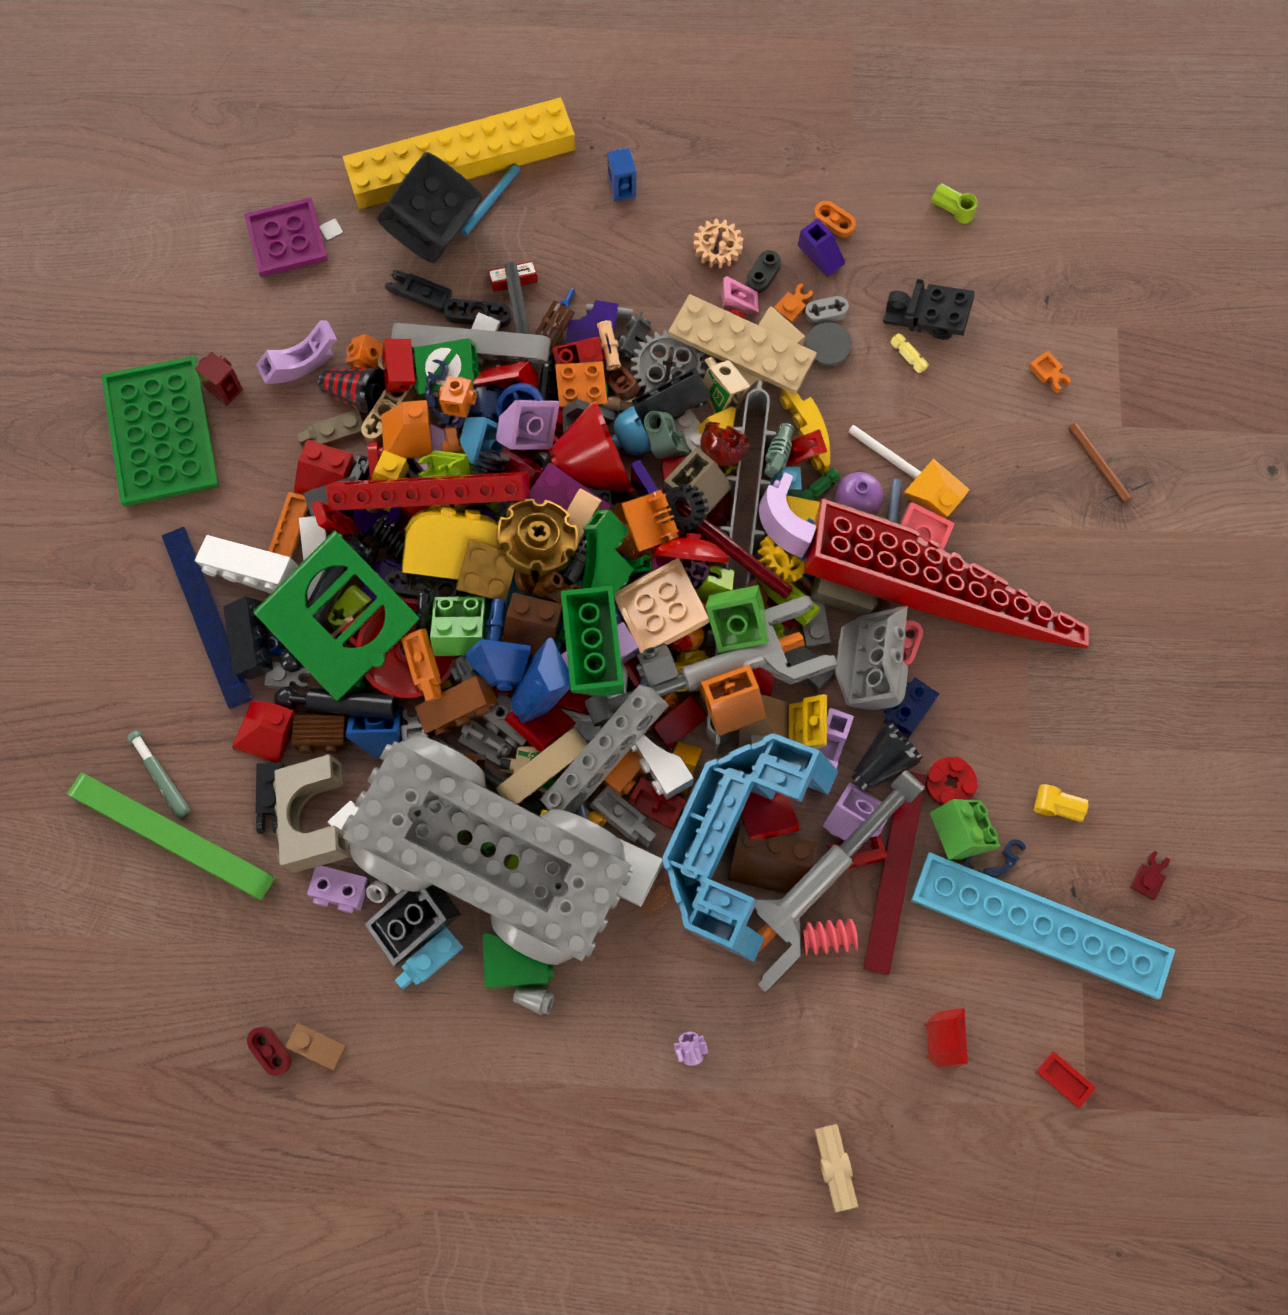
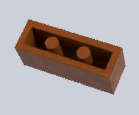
M474 676L442 692V698L434 701H424L416 705L415 709L424 734H435L436 737H440L450 733L449 729L454 726L461 727L470 723V718L474 716L481 717L491 712L490 708L498 705V701L492 686H489L481 676Z

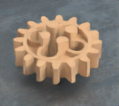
M715 219L714 224L706 221L705 228L699 226L698 233L694 235L693 249L696 250V257L702 256L701 263L703 264L709 261L711 268L714 266V263L718 264L719 268H722V263L731 266V259L737 261L738 255L742 254L743 238L740 237L741 231H735L734 223L728 226L727 220H724L722 224L719 223L718 219ZM723 233L722 241L719 243L718 254H714L715 246L718 243V234Z

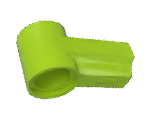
M939 184L931 198L932 203L954 214L955 219L959 223L967 224L975 216L978 202L973 194H961L944 184Z

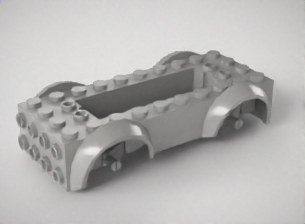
M412 736L400 743L387 744L380 756L384 762L380 769L377 767L373 769L367 781L371 784L369 790L361 792L354 805L358 807L355 816L352 814L348 816L341 829L346 832L343 838L349 841L350 853L354 862L371 876L393 887L415 892L424 890L433 884L490 913L491 924L496 934L509 946L534 960L558 965L573 957L583 961L585 956L589 957L596 945L593 940L597 932H603L608 922L606 914L609 908L614 909L621 895L618 894L621 885L626 886L633 873L630 870L632 865L625 861L622 842L606 829L576 814L552 809L538 816L486 789L485 774L477 764L461 753L437 741L422 736ZM469 830L472 833L473 838L470 844L461 845L457 841L459 831ZM485 842H492L496 847L494 855L490 857L483 856L480 852L481 845ZM508 854H515L519 858L517 868L508 869L505 867L504 858Z

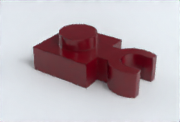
M1156 851L1152 852L1147 858L1149 866L1142 864L1139 867L1130 886L1131 889L1151 900L1157 898L1166 879V876L1161 874L1160 871L1165 869L1170 863V859L1165 858L1162 864H1158L1155 861L1158 853Z

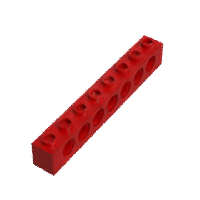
M528 471L341 481L326 485L328 511L524 501L530 497Z

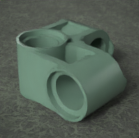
M650 411L645 416L644 426L650 440L651 450L657 459L687 457L690 454L684 432H677L674 419L669 413ZM660 417V419H661V425H660V427L658 428V426H657V420H658V418Z

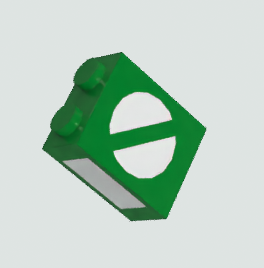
M470 338L414 347L413 366L417 372L415 389L422 397H426L425 387L427 385L426 378L429 375L428 371L439 375L442 371L440 364L432 362L435 359L444 361L449 369L444 381L437 379L431 386V394H434L435 398L439 397L440 388L442 385H445L448 376L469 379L473 387H475L474 379L479 376L476 343Z

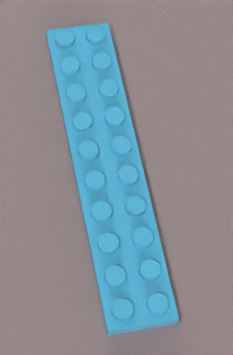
M930 852L927 854L911 898L913 903L1156 1000L1161 998L1175 953V949Z

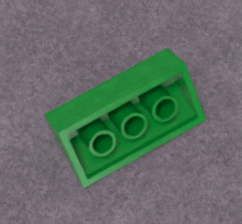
M613 586L561 591L571 692L592 696L624 694Z

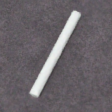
M852 425L849 429V434L912 478L916 479L921 471L855 425Z

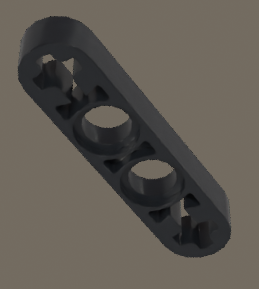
M402 571L390 572L385 578V582L399 597L418 599V593L414 588L420 582L428 584L429 588L434 590L433 603L434 597H442L439 591L445 586L453 589V593L449 597L458 596V590L456 589L458 581L404 573ZM396 579H400L401 584L397 588H393L392 583H395ZM411 580L410 591H407L406 585H409L408 581ZM461 591L459 597H467L466 595L470 593Z

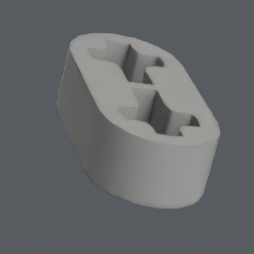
M841 296L815 300L807 304L804 316L806 321L812 325L841 320L846 316L849 305L847 300ZM834 305H838L839 308H842L841 311H838L836 308H834ZM812 310H816V312L819 313V316H815L814 313H811Z

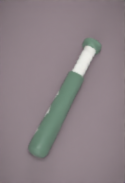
M133 731L127 736V741L131 744L133 743L144 760L145 767L175 816L178 818L185 817L189 814L190 807L157 758L151 754L145 745L141 731Z

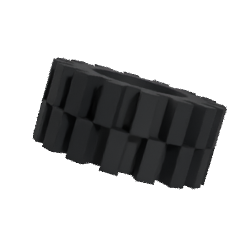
M690 484L671 488L665 496L669 505L666 508H671L668 514L669 516L674 515L671 521L674 520L677 529L681 530V532L701 525L703 523L702 520L707 518V515L704 513L709 511V507L704 506L705 503H708L707 498L702 499V496L705 495L703 491L697 492L699 488L696 486L691 487ZM681 498L688 500L691 505V514L688 517H683L678 512L677 503Z

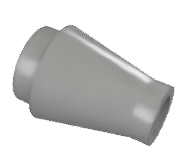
M517 987L513 1002L519 1003L539 1015H548L554 1003V994L549 993L547 989Z

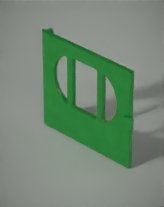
M335 530L253 611L338 702L373 667L382 666L386 660L384 655L420 620V617L343 539L342 534L337 533ZM334 566L347 567V570L310 608H307V591L312 580L327 568ZM354 575H357L374 592L377 599L337 639H334L314 616ZM384 605L385 621L379 635L365 646L358 648L344 647V644Z

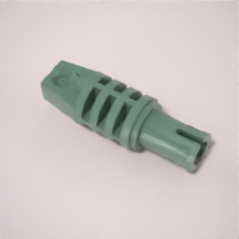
M782 423L779 426L778 434L772 439L765 457L767 465L764 474L770 478H773L780 470H784L792 449L790 440L794 433V427L789 423Z

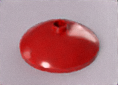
M687 533L686 538L672 539L659 545L654 550V555L729 563V556L726 552L710 541L701 540L702 534Z

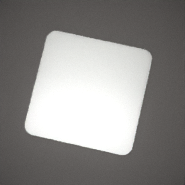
M332 219L319 226L327 240L343 233L336 219Z

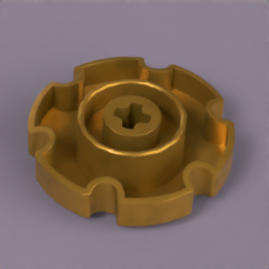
M534 499L519 501L508 508L507 518L501 517L496 531L497 548L506 551L504 557L506 563L521 573L529 575L531 571L536 570L540 573V576H546L554 571L559 572L567 566L568 557H573L578 545L577 527L568 523L569 513L551 501L545 500L543 504H537Z

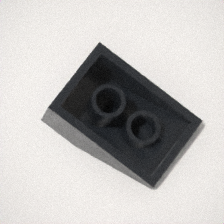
M432 884L421 891L402 890L364 925L392 965L396 966L433 939L462 914L446 892Z

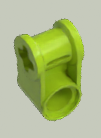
M356 585L349 587L335 603L328 617L331 627L335 631L344 623L347 617L353 616L355 619L374 601Z

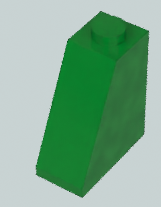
M483 933L484 981L486 989L550 986L549 979H554V965L534 960L515 950L501 938L489 933Z

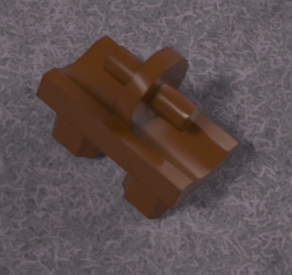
M554 300L534 335L550 338V347H556L575 312Z
M555 571L546 576H540L538 572V582L533 593L540 596L542 600L562 604L561 591L582 588L576 584L569 586L564 583L562 575Z

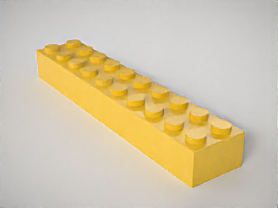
M560 97L343 156V160L358 209H363L389 202L399 184L425 152L439 157L469 180L509 169L513 164L520 166L574 151L575 134Z

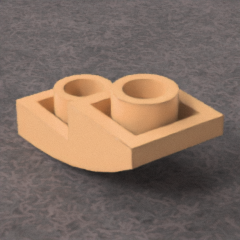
M583 489L578 490L567 510L570 515L568 523L576 525L578 530L577 546H579V542L583 540V536L586 534L583 527L599 509L602 500Z

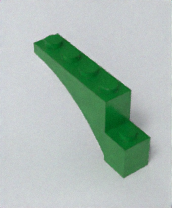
M597 510L583 527V530L586 532V563L581 588L612 585L613 594L615 595L629 581V576L634 570L615 550L624 542V536L628 533L629 529L611 510ZM563 628L557 640L566 646L565 629Z

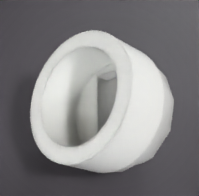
M375 880L366 889L367 897L375 903L383 902L389 893L388 884L380 880Z

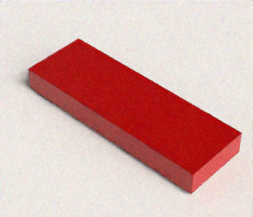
M319 500L311 504L319 527L330 533L335 530L337 533L342 534L344 540L350 535L359 534L354 519L337 510L328 511V505Z

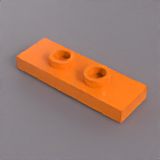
M288 492L268 550L269 552L284 555L293 560L301 538L299 518L308 517L310 511L304 495Z

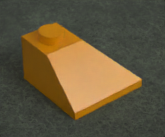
M932 459L903 494L913 503L946 519L970 489L935 459Z

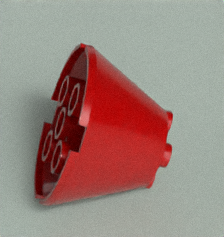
M594 401L552 445V448L548 449L552 463L586 488L611 490V493H632L634 490L597 401Z

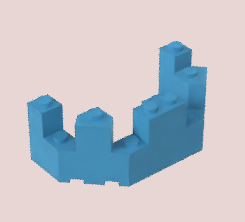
M774 733L763 737V740L755 744H747L729 752L730 755L719 760H711L705 764L662 857L664 867L671 881L670 885L676 903L679 905L682 914L681 918L684 927L694 934L752 962L755 961L764 941V937L746 926L757 900L711 880L750 792L773 800L777 792L801 802L808 787L828 795L839 772L820 750Z

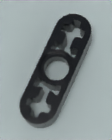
M450 299L444 305L445 317L451 323L473 325L476 318L471 313L475 309L483 310L486 316H489L488 310H490V317L501 322L499 328L508 326L512 319L510 308L502 303ZM454 308H458L456 314H451ZM465 308H467V316L464 315ZM500 312L504 313L502 319H498L497 317L500 314Z

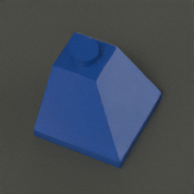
M480 639L465 653V658L489 686H496L501 691H510L522 681L531 646Z
M399 706L395 720L350 716L346 737L373 758H380L387 744L393 745L394 742L400 743L402 741V706Z

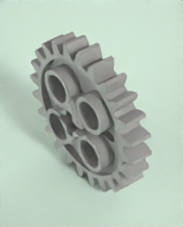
M666 329L663 331V336H660L655 331L654 339L647 335L645 338L646 344L640 341L638 344L640 350L634 349L633 355L635 357L631 358L630 363L634 366L631 367L630 373L636 374L633 377L637 382H640L639 390L645 389L644 393L664 383L669 349H673L669 380L694 367L702 381V378L706 375L705 370L701 366L703 362L701 360L704 359L705 354L697 353L699 350L669 337ZM660 351L664 354V357H655L653 353ZM679 355L685 356L687 361L680 362L676 357ZM652 373H656L660 375L661 378L658 380H654L649 375Z

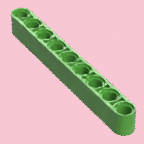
M80 772L67 792V795L260 901L263 900L275 880V877L82 772Z

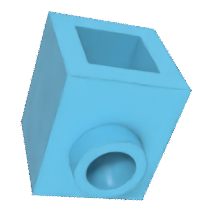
M785 467L783 471L780 470L773 478H770V485L773 486L775 480H781L784 472L792 475L793 479L786 496L800 497L801 467Z

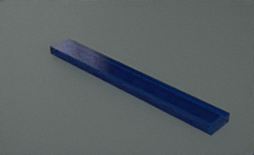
M181 527L161 535L228 708L232 709L252 701L253 698L245 678L233 675L227 631L204 573L201 571L202 568L195 562L197 555L186 528Z

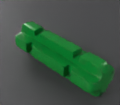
M831 468L825 473V477L822 475L808 486V490H803L799 498L814 501V497L818 498L832 486L831 483L834 485L840 480L839 472Z

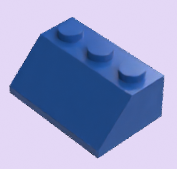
M552 637L544 642L526 664L522 681L514 688L510 702L514 714L518 716L521 723L546 715L571 688L569 669Z

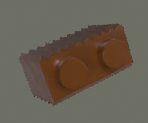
M345 715L293 716L292 746L295 750H299V753L312 754L314 750H324V753L337 754L339 750H346L347 719Z

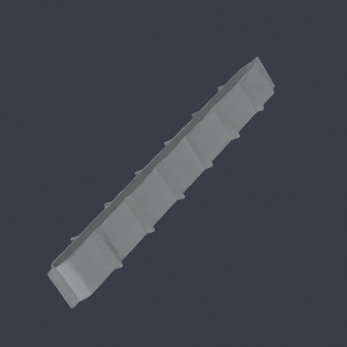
M762 380L758 381L757 389L751 390L746 396L742 427H733L730 446L739 448L736 476H727L732 489L726 495L734 496L730 527L721 526L720 528L732 539L746 414L749 409L758 408L764 413V425L749 553L751 555L753 549L762 548L760 542L763 541L765 532L755 530L758 500L762 499L771 482L761 480L764 451H768L772 439L776 436V432L767 430L770 397L762 389ZM729 563L725 564L726 570H728ZM748 570L746 572L745 588L750 579V572ZM708 630L706 646L716 647L715 656H717L718 648L713 631ZM708 712L705 731L706 738L710 743L714 744V754H717L719 745L729 740L731 732L718 737L717 732L710 725V714Z

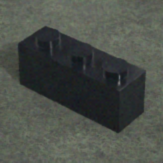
M694 367L632 399V403L644 425L645 416L650 411L666 412L673 419H678L686 413L685 411L693 407L699 408L705 405L706 400L710 399V396ZM659 417L658 420H657V426H658V428H659L660 425H661V419H660V417Z
M245 596L223 606L233 675L251 680L272 671L273 664L267 627L253 612L262 601Z

